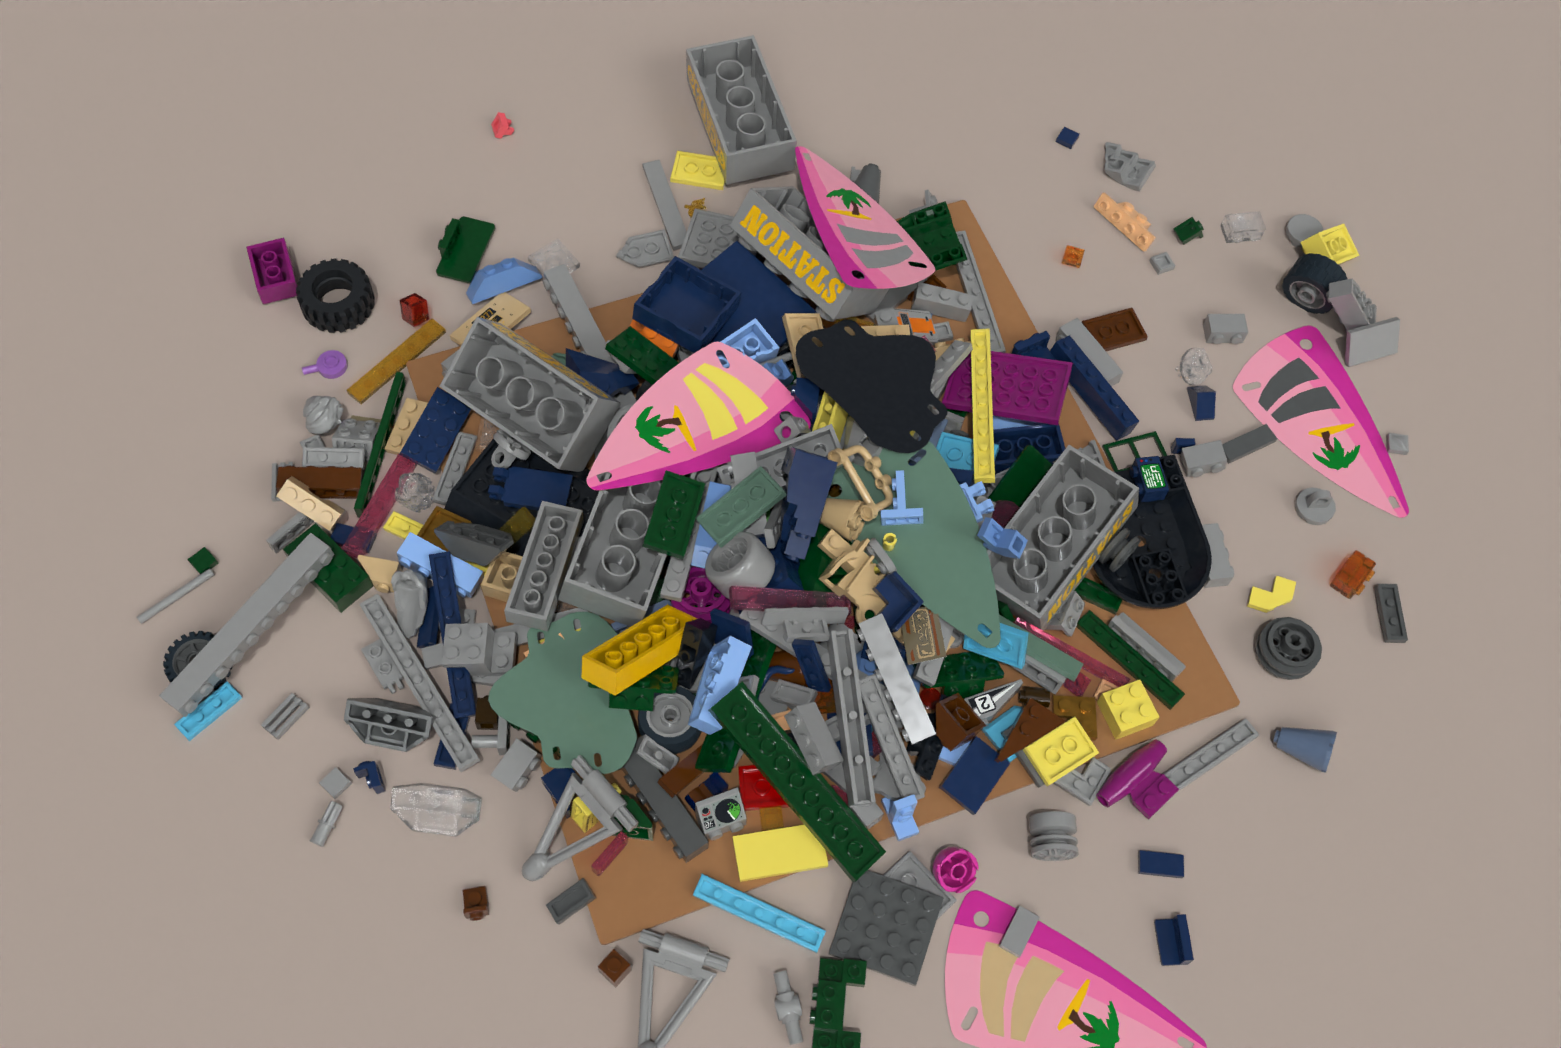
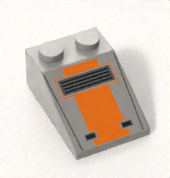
M892 308L874 312L875 326L909 325L910 335L921 337L930 342L931 345L939 342L930 311Z

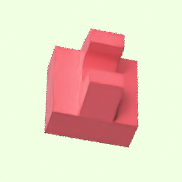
M498 112L491 124L495 138L502 139L504 135H512L514 132V128L509 127L512 122L506 118L505 113Z

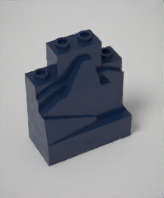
M791 446L787 448L781 470L787 473L788 477L785 487L787 495L783 498L781 506L780 539L783 540L781 550L786 555V558L798 561L799 558L805 560L811 537H815L838 462Z

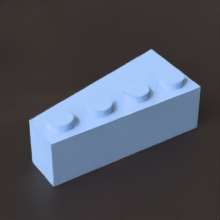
M756 318L721 341L742 352L743 356L747 355L758 363L777 357L780 348ZM721 350L716 351L722 366L729 368L730 364Z
M410 532L397 551V556L401 566L433 580L429 554L446 551ZM450 554L456 592L461 597L467 596L471 598L484 578L483 571Z
M729 636L712 647L705 661L688 725L709 735L723 728L708 710L738 685L752 646Z

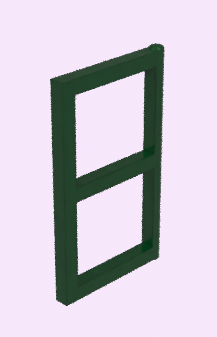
M1154 431L1104 444L1102 448L1114 472L1129 470L1130 467L1118 470L1109 448L1129 444L1134 457L1141 458L1134 442L1153 437L1161 455L1168 456L1157 432Z

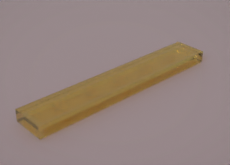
M431 318L348 388L347 393L362 405L395 376L396 371H402L408 361L416 359L446 333L445 328Z

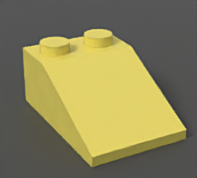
M1345 224L1324 230L1300 242L1304 254H1321L1334 260L1338 265L1360 256Z

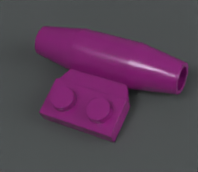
M1155 739L1134 752L1106 780L1096 794L1098 801L1108 808L1125 796L1130 795L1133 805L1149 820L1179 791V788L1164 774L1154 771L1167 753L1165 745Z

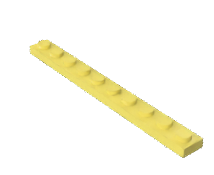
M990 329L971 330L973 348L971 351L974 482L975 484L981 481L982 483H995Z

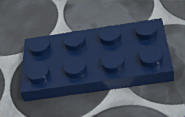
M437 387L399 455L436 473L471 408L448 392Z

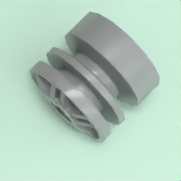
M1050 811L1030 816V834L1035 836L1030 841L1033 847L1031 849V856L1033 858L1043 861H1063L1073 859L1079 855L1076 846L1078 840L1076 837L1071 836L1077 832L1074 814Z

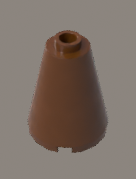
M785 650L774 652L769 667L780 665L793 668L795 671L791 674L776 673L769 679L774 681L781 679L808 687L797 658Z

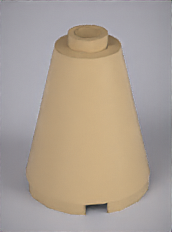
M827 498L819 523L829 529H833L846 540H856L865 524L859 513L860 507L865 505V502L861 500Z

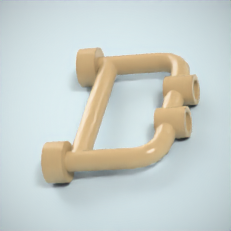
M854 445L844 450L836 448L828 453V460L838 462L837 466H844L865 502V505L861 506L859 510L863 520L871 521L875 519L879 511L892 504L893 493L889 487L892 484V479L888 474L882 475L879 470L882 464L879 457H872L869 451L861 445ZM859 453L863 457L865 469L872 472L875 477V486L878 489H882L885 500L874 503L850 462L849 456Z

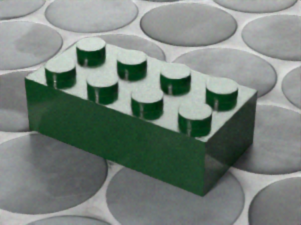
M315 523L283 548L286 557H288L310 533L331 548L335 555L332 557L331 562L318 572L317 577L311 583L342 613L369 591L373 584L369 575Z

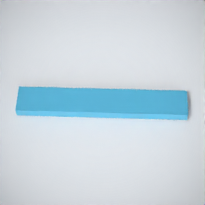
M704 874L701 875L692 895L817 953L826 932L815 925Z

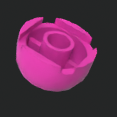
M952 846L941 850L936 855L933 861L932 872L936 882L944 890L962 893L975 883L976 870L979 869L977 859L968 850Z

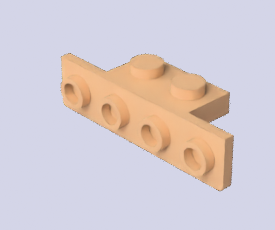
M1105 192L1102 193L1094 208L1142 251H1147L1156 238L1148 231L1151 224L1147 221V217L1138 213L1131 203H1116Z

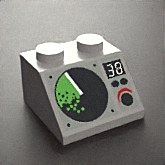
M738 787L695 803V816L706 839H719L723 836V833L728 831L732 833L738 832L746 825L747 818Z

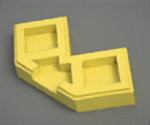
M1276 575L1271 592L1253 586L1250 590L1247 607L1268 613L1274 610V608L1291 602L1296 582Z

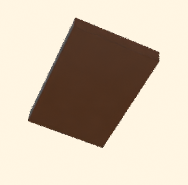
M1133 308L1081 322L1105 351L1143 342L1148 338Z

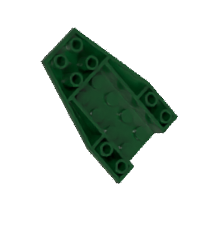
M946 201L915 211L896 221L934 265L935 271L967 260L962 243L960 244L953 226ZM908 262L909 265L914 267L927 268L923 263Z

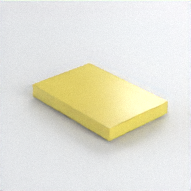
M677 151L670 182L717 190L724 189L725 180L715 156Z
M1073 717L1022 749L1046 786L1054 783L1099 754L1076 717Z

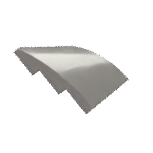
M1106 142L1105 173L1118 183L1140 192L1156 167L1155 161L1141 159L1138 153L1122 150L1120 144Z

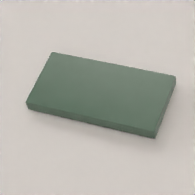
M760 466L697 516L696 520L718 546L722 548L735 535L747 528L787 494Z

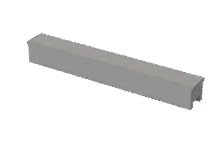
M834 630L829 632L830 638L827 644L841 751L844 759L843 767L849 808L871 806L876 800L853 630Z

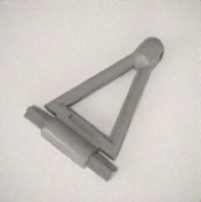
M581 755L573 759L571 765L584 780L582 781L576 773L571 774L535 852L522 866V875L526 880L536 881L543 878L551 867L623 830L614 817L620 821L628 832H631L638 826L639 822L626 808L627 802L598 769L593 770ZM576 793L604 827L551 855L547 852Z
M643 929L638 942L659 949V953L643 949L638 1048H664L717 975L702 969L703 966L725 972L730 959L708 952V947L668 933L662 936ZM655 965L698 982L656 1040L652 1042L650 1041L653 968Z

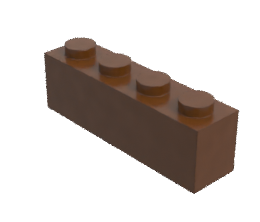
M289 465L278 467L276 490L278 493L287 479L293 476L310 487L309 491L319 498L357 499L363 480L362 468L353 466L295 467Z

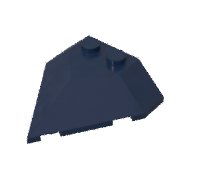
M566 348V367L611 397L619 391L626 395L640 384L633 374L622 372L618 364Z

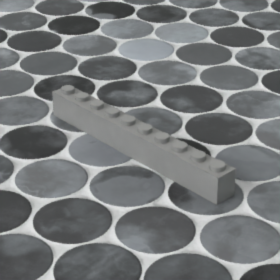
M562 264L544 271L545 279L542 280L546 291L550 290L551 301L554 305L557 304L558 314L561 319L564 318L567 332L572 333L574 346L576 348L579 347L580 353L617 364L610 357L608 351L605 350L604 345L606 342L566 265ZM619 391L613 396L614 399L621 403L618 410L637 402L632 391L626 395Z
M310 533L159 696L184 717L194 712L198 703L212 692L216 683L227 676L229 669L243 658L244 653L250 646L257 643L259 636L273 625L274 620L288 609L292 600L300 596L304 587L317 577L318 572L324 566L331 562L332 557L335 555L331 548Z

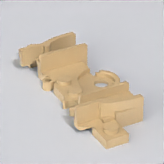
M830 529L817 546L833 560L819 579L836 595L840 597L844 594L857 606L855 618L859 625V623L866 620L865 612L867 610L873 611L876 616L886 605L872 589L884 575L882 573L879 575L875 574L874 567L877 564H871L874 556H868L864 552L867 544L870 542L868 538L861 542L855 540L850 545L833 529ZM839 567H842L848 574L834 585L827 578L832 576ZM901 627L898 631L891 634L905 646ZM952 635L946 652L955 640V638Z

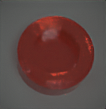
M924 688L920 693V699L924 708L928 710L935 709L941 697L939 691L935 688Z

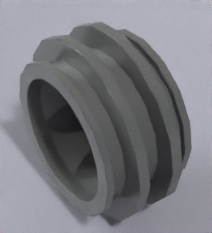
M1281 617L1267 623L1256 640L1255 649L1258 660L1268 672L1279 678L1287 680L1301 679L1308 675L1321 659L1322 645L1319 636L1311 626L1296 618ZM1273 639L1277 641L1278 645H1274Z

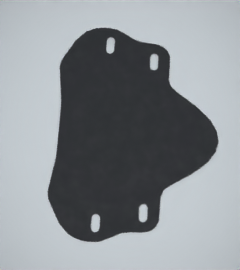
M846 319L829 328L808 332L800 338L796 345V358L803 376L834 399L858 423L870 440L877 446L899 453L916 452L928 444L934 429L948 414L946 406L930 390L935 370L936 355L930 342L914 335L873 336L868 334L855 321ZM846 326L850 327L855 332V335L851 336L844 328ZM816 337L819 339L823 346L818 347L812 341V338ZM928 405H933L939 411V414H933L928 409ZM910 431H915L921 437V440L917 441L910 435Z

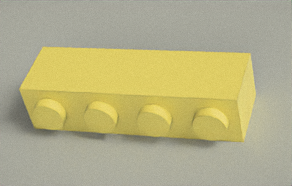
M825 391L812 431L832 424L840 443L848 413Z

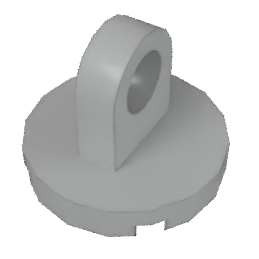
M500 429L493 435L494 440L499 444L491 458L494 467L507 469L516 457L522 460L528 459L531 453L530 449L516 439H512L509 434ZM504 454V460L500 463V457Z
M1313 487L1307 488L1300 492L1295 500V510L1301 519L1304 518L1307 520V523L1312 525L1326 524L1336 511L1335 502L1328 490Z

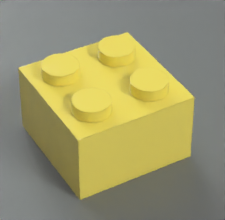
M1141 680L1102 693L1097 701L1115 740L1151 727L1160 718Z

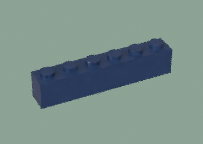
M1070 335L1056 341L1050 352L1058 361L1073 363L1069 382L1116 441L1131 434L1139 423L1134 413Z

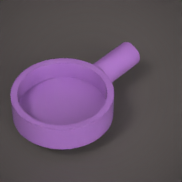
M330 350L322 353L318 357L316 364L302 367L304 375L319 372L325 378L335 379L346 372L347 361L341 352Z

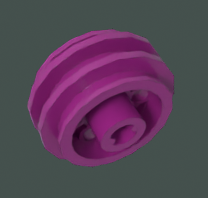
M696 566L691 567L682 601L671 600L672 607L708 622H711L710 612L714 608L730 613L733 605V600L727 599L710 582L706 576L705 568ZM686 593L690 594L688 598H684ZM719 593L721 597L716 598L714 594Z

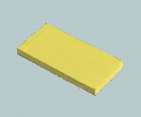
M805 825L737 835L732 838L740 882L828 867L825 848Z

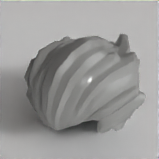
M310 397L306 400L303 409V416L306 417V428L313 434L330 432L342 423L340 418L343 415L344 408L341 407L340 402L335 397Z

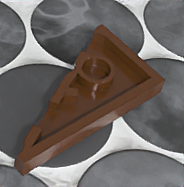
M1029 698L994 761L997 763L1004 761L1062 725L1065 720L1032 698Z

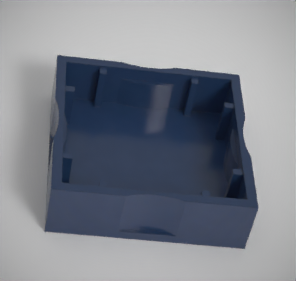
M675 256L661 272L659 278L634 303L632 319L695 353L711 342L739 306L741 292L719 279L706 275L697 267Z

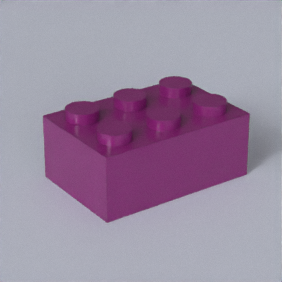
M284 238L246 247L257 292L263 304L297 296L296 287L298 282Z

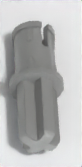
M334 801L329 803L322 819L318 820L319 825L310 842L321 847L324 846L331 829L335 828L334 823L342 809V805Z

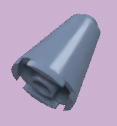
M1282 727L1281 731L1276 730L1273 742L1277 743L1278 749L1320 772L1326 773L1337 732Z

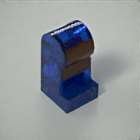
M712 773L708 779L686 795L685 800L695 812L696 802L728 791V784L719 773Z

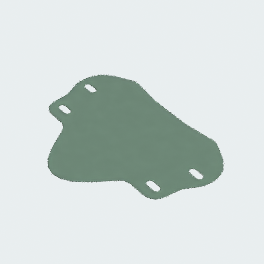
M570 613L555 622H551L548 631L530 628L527 633L528 656L494 683L489 692L488 701L498 716L538 736L541 741L543 760L549 767L573 768L571 765L572 760L581 755L593 770L598 769L602 774H608L622 768L628 761L637 741V733L629 709L609 708V692L600 688L588 687V681L581 678L582 656L618 635L606 620L594 613ZM575 619L580 620V631L574 629L573 621ZM538 632H543L545 642L543 644L538 643ZM554 747H559L561 758L559 760H555L553 757ZM595 753L601 755L602 765L600 767L595 765Z

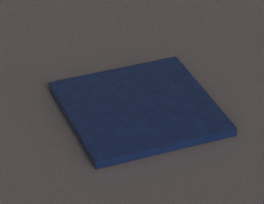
M738 241L734 242L701 270L706 275L719 279L741 292L738 308L709 344L721 342L756 318L775 343L782 347L788 341L782 319L785 313H817Z

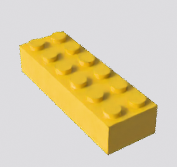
M667 604L582 656L581 678L616 696L679 654L685 623L697 618Z

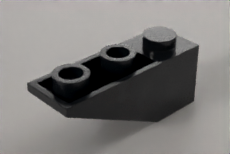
M702 618L685 623L676 668L679 669L677 684L689 690L692 688L713 647L717 625Z

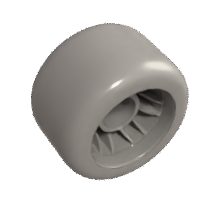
M746 531L739 532L722 548L716 544L710 551L705 563L707 578L727 599L733 601H743L756 596L768 585L775 571V560L771 552L754 534Z

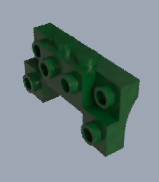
M820 958L817 986H813L812 1000L816 1001L815 1010L810 1011L809 1024L814 1025L811 1048H860L861 1033L843 1031L846 986L864 988L867 961L844 959L842 961Z

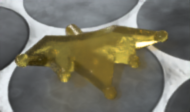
M705 198L695 200L691 205L684 206V208L689 209L688 215L690 218H692L695 208L706 209V206L701 205L704 204L703 200Z

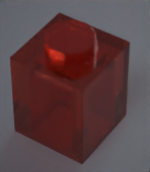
M416 293L400 299L401 314L404 321L415 327L429 320L426 299Z

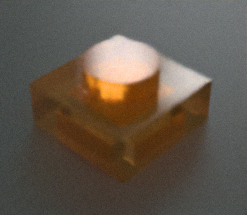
M1067 245L1062 264L1080 268L1085 250Z

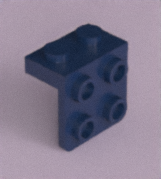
M1047 331L1035 333L1024 341L1019 340L1014 344L1011 353L1056 360L1047 348L1050 339Z

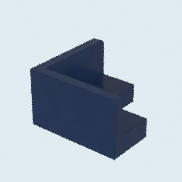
M896 571L885 574L872 588L886 603L877 615L883 614L891 633L898 631L924 602Z

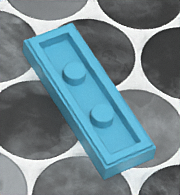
M227 681L198 704L194 712L186 717H182L174 725L190 742L241 700L242 696Z

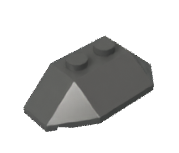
M447 521L434 529V533L450 551L452 556L461 558L464 561L477 563L481 566L489 565L514 544L511 533L480 524Z
M348 698L344 721L350 725L363 743L403 752L409 751L430 737L433 715L419 706L380 698Z

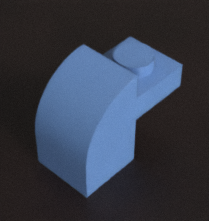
M783 359L776 364L765 363L763 365L784 386L789 385L794 379L793 374Z
M985 517L977 534L984 541V547L999 555L1020 559L1028 542L1017 530L1004 529L993 518Z

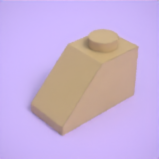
M358 555V561L362 569L369 575L374 588L382 593L394 592L391 579L396 571H402L400 563Z

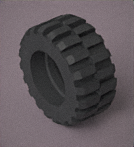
M336 258L331 259V261L322 260L320 264H313L310 266L311 269L309 271L306 270L302 274L303 278L300 277L296 287L297 300L305 319L309 321L310 325L317 327L318 330H328L329 333H335V331L340 333L346 332L347 329H355L357 324L361 325L365 322V317L368 318L372 313L371 310L374 308L375 299L368 275L356 263H349L345 259L338 261ZM335 289L351 291L346 298L338 302L326 303L320 301L326 293Z

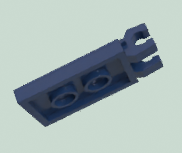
M513 466L508 470L494 467V481H502L505 485L504 488L490 485L488 490L489 498L504 501V506L539 511L542 501L563 506L568 505L573 475Z

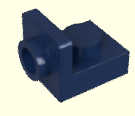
M365 761L360 763L358 767L353 768L358 778L366 777L369 789L373 788L376 794L385 792L380 769L375 761Z

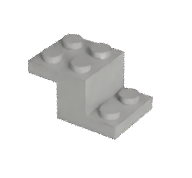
M488 623L446 624L441 665L444 668L465 667L472 676L504 675L515 666L518 635L516 632L495 633Z

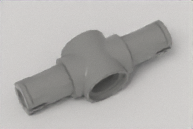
M787 971L774 973L778 995H776L777 999L774 1002L778 1019L782 1021V1024H785L790 1045L801 1043L803 1038L798 1020H801L802 1010L797 994H794V991H791Z

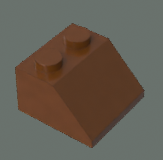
M959 693L945 698L936 704V735L941 740L942 745L948 748L950 752L970 742L986 726Z

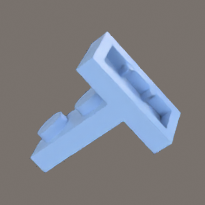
M904 470L896 471V478H892V491H897V497H893V509L881 510L882 526L924 524L923 508L906 509Z
M914 794L897 801L887 799L886 797L881 800L898 841L919 833L912 816L918 803Z

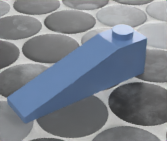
M710 481L703 512L729 492L731 485ZM701 525L699 526L691 566L705 568L707 557L717 543Z

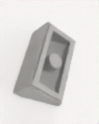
M646 734L638 738L635 753L666 774L677 765L679 757L657 744L652 738Z

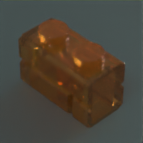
M1355 550L1333 579L1330 587L1341 592L1348 599H1351L1355 594L1359 596L1365 588L1363 582L1365 580L1369 582L1375 574V571L1372 569L1375 567L1376 562Z

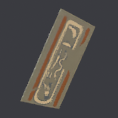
M927 607L918 608L901 626L908 665L947 657L938 613L934 614Z

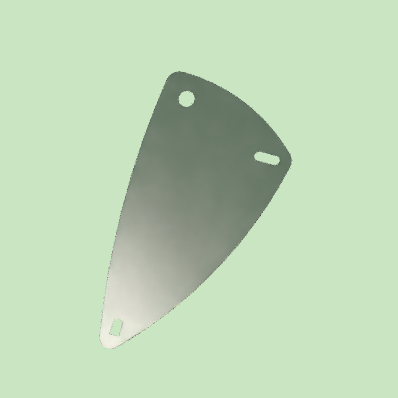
M930 441L922 448L926 450V455L914 466H910L908 460L918 451L899 453L883 448L879 455L882 463L879 470L882 475L888 474L891 479L896 478V471L904 470L906 509L923 508L924 524L882 526L881 511H879L878 516L871 521L862 519L865 524L856 540L861 542L866 538L870 540L874 537L882 546L883 538L887 533L895 534L897 542L892 551H884L894 563L897 573L924 601L923 605L934 614L938 613L940 618L986 648L996 647L1001 639L1000 619L991 564L986 547L983 546L984 541L977 536L980 530L958 481L939 451ZM851 462L874 503L885 500L882 489H878L875 486V477L872 472L867 471L864 466ZM844 466L837 468L831 485H839L842 488V492L838 497H831L828 494L827 498L863 501ZM892 491L893 497H897V491ZM892 502V504H891L889 507H887V508H885V509H883V510H891V509H893V502ZM875 558L871 561L872 563L878 564ZM979 624H984L992 631L987 638L978 630Z

